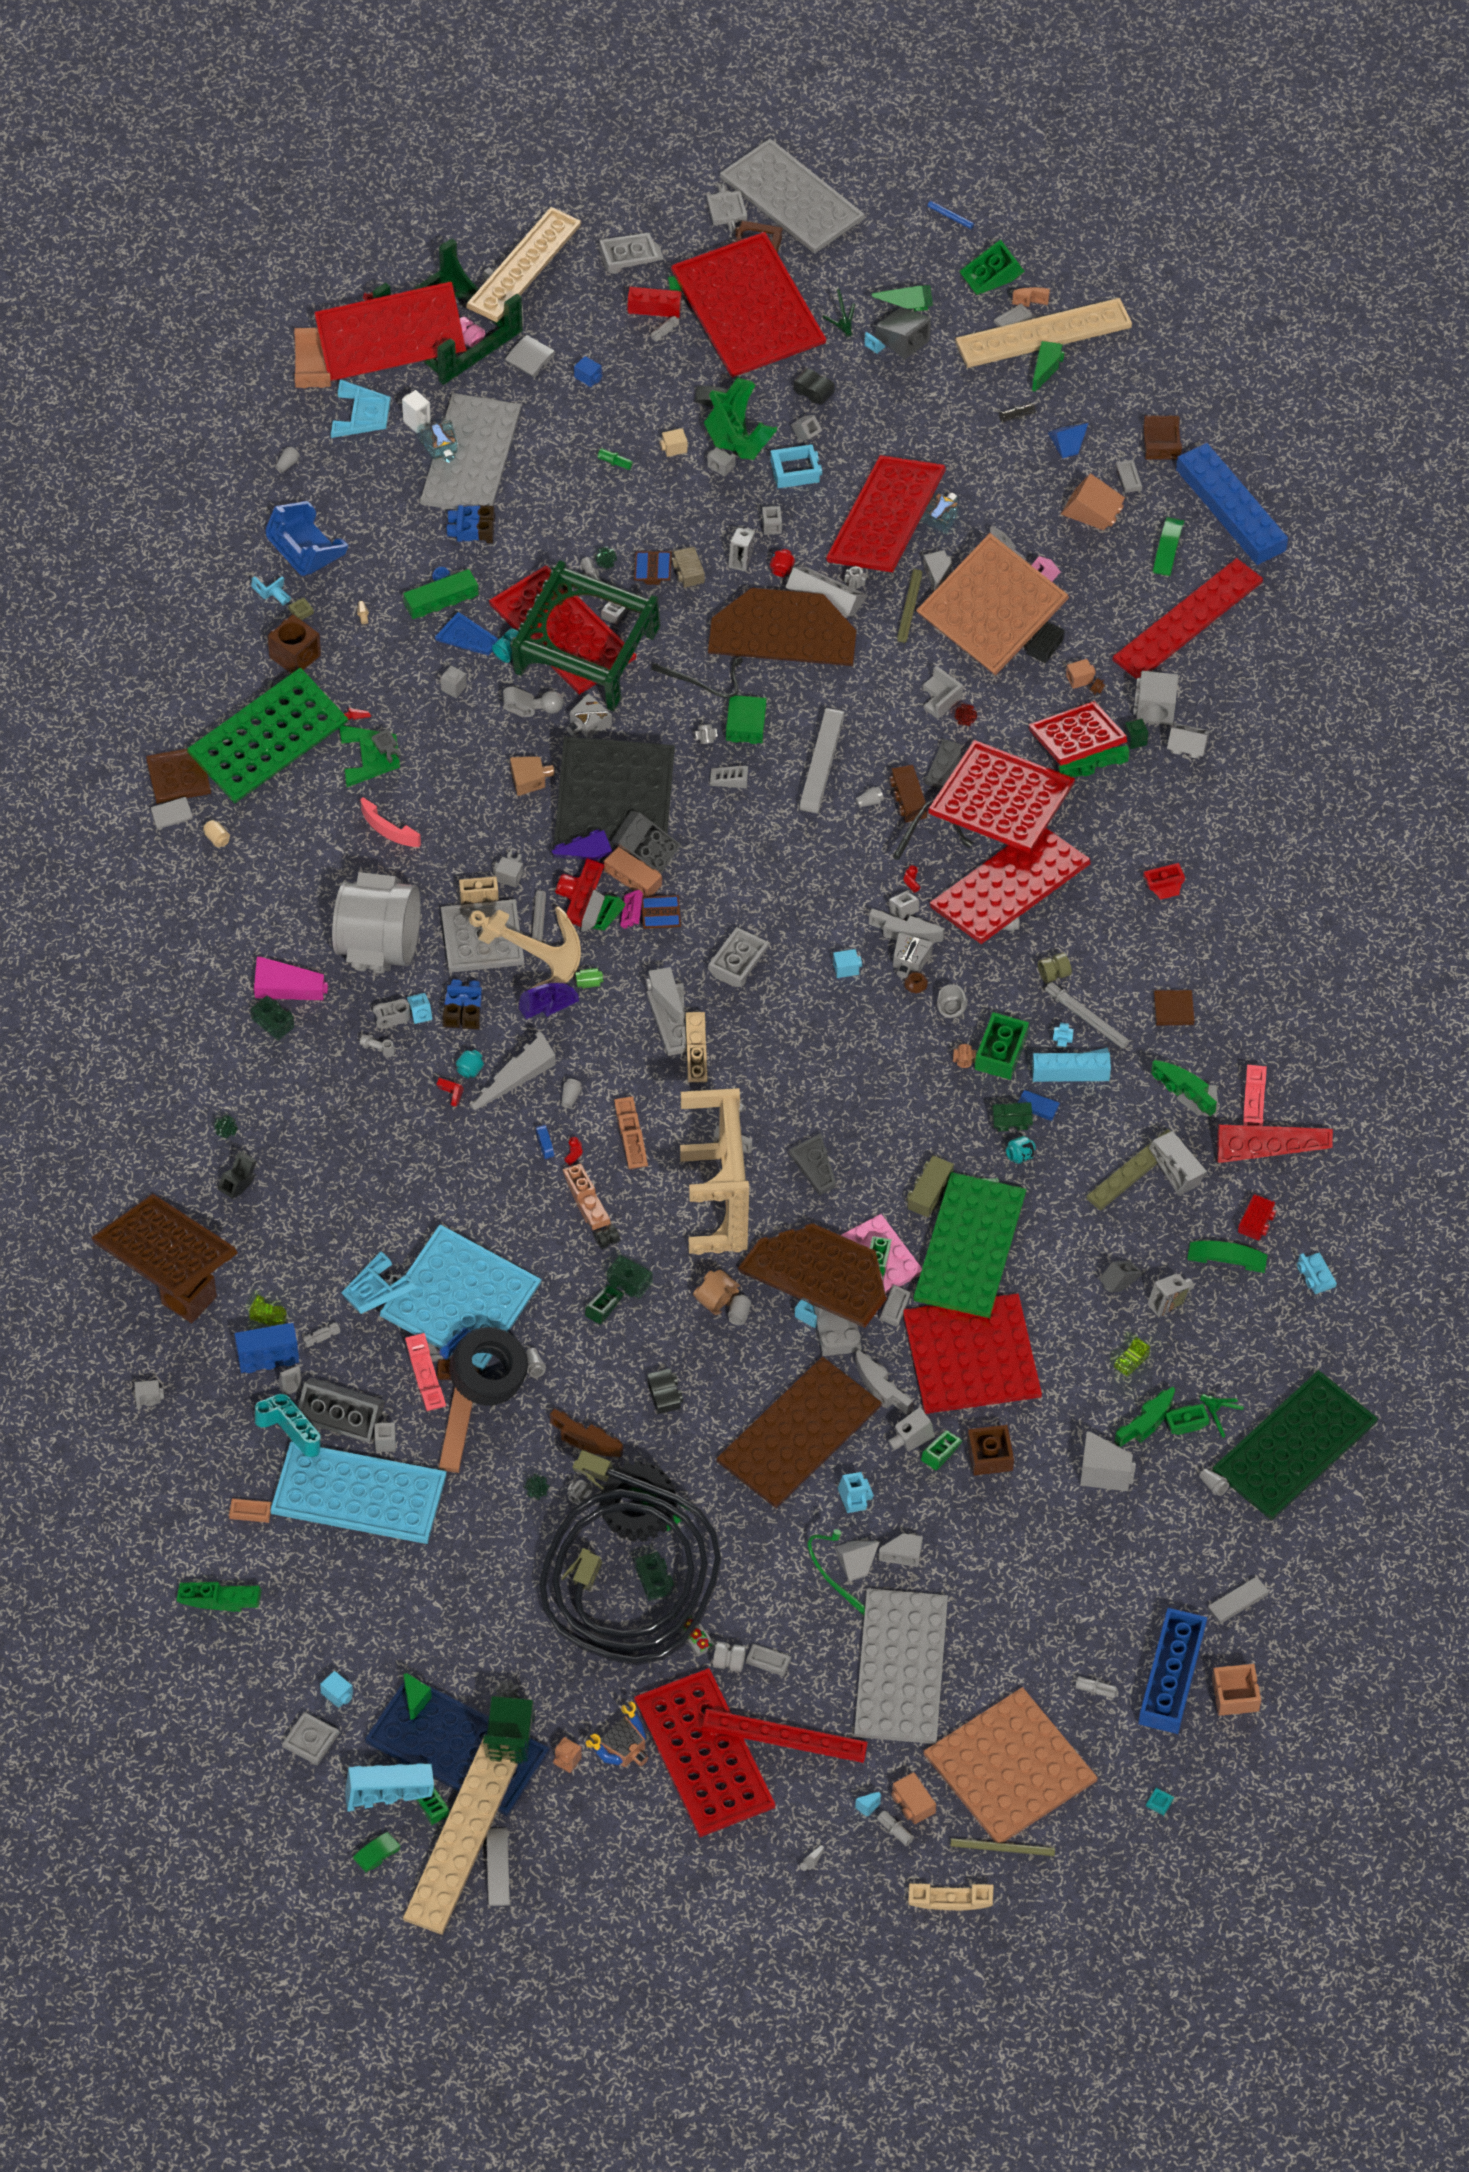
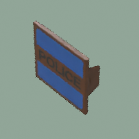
M672 551L636 552L634 581H644L646 585H659L661 581H670Z
M679 895L642 897L643 929L681 927Z

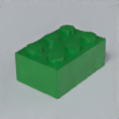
M993 1012L976 1055L975 1070L1011 1080L1028 1036L1029 1022Z

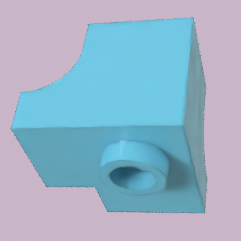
M862 1472L842 1476L838 1490L847 1513L866 1510L868 1506L866 1501L871 1500L874 1496L868 1480L863 1478Z

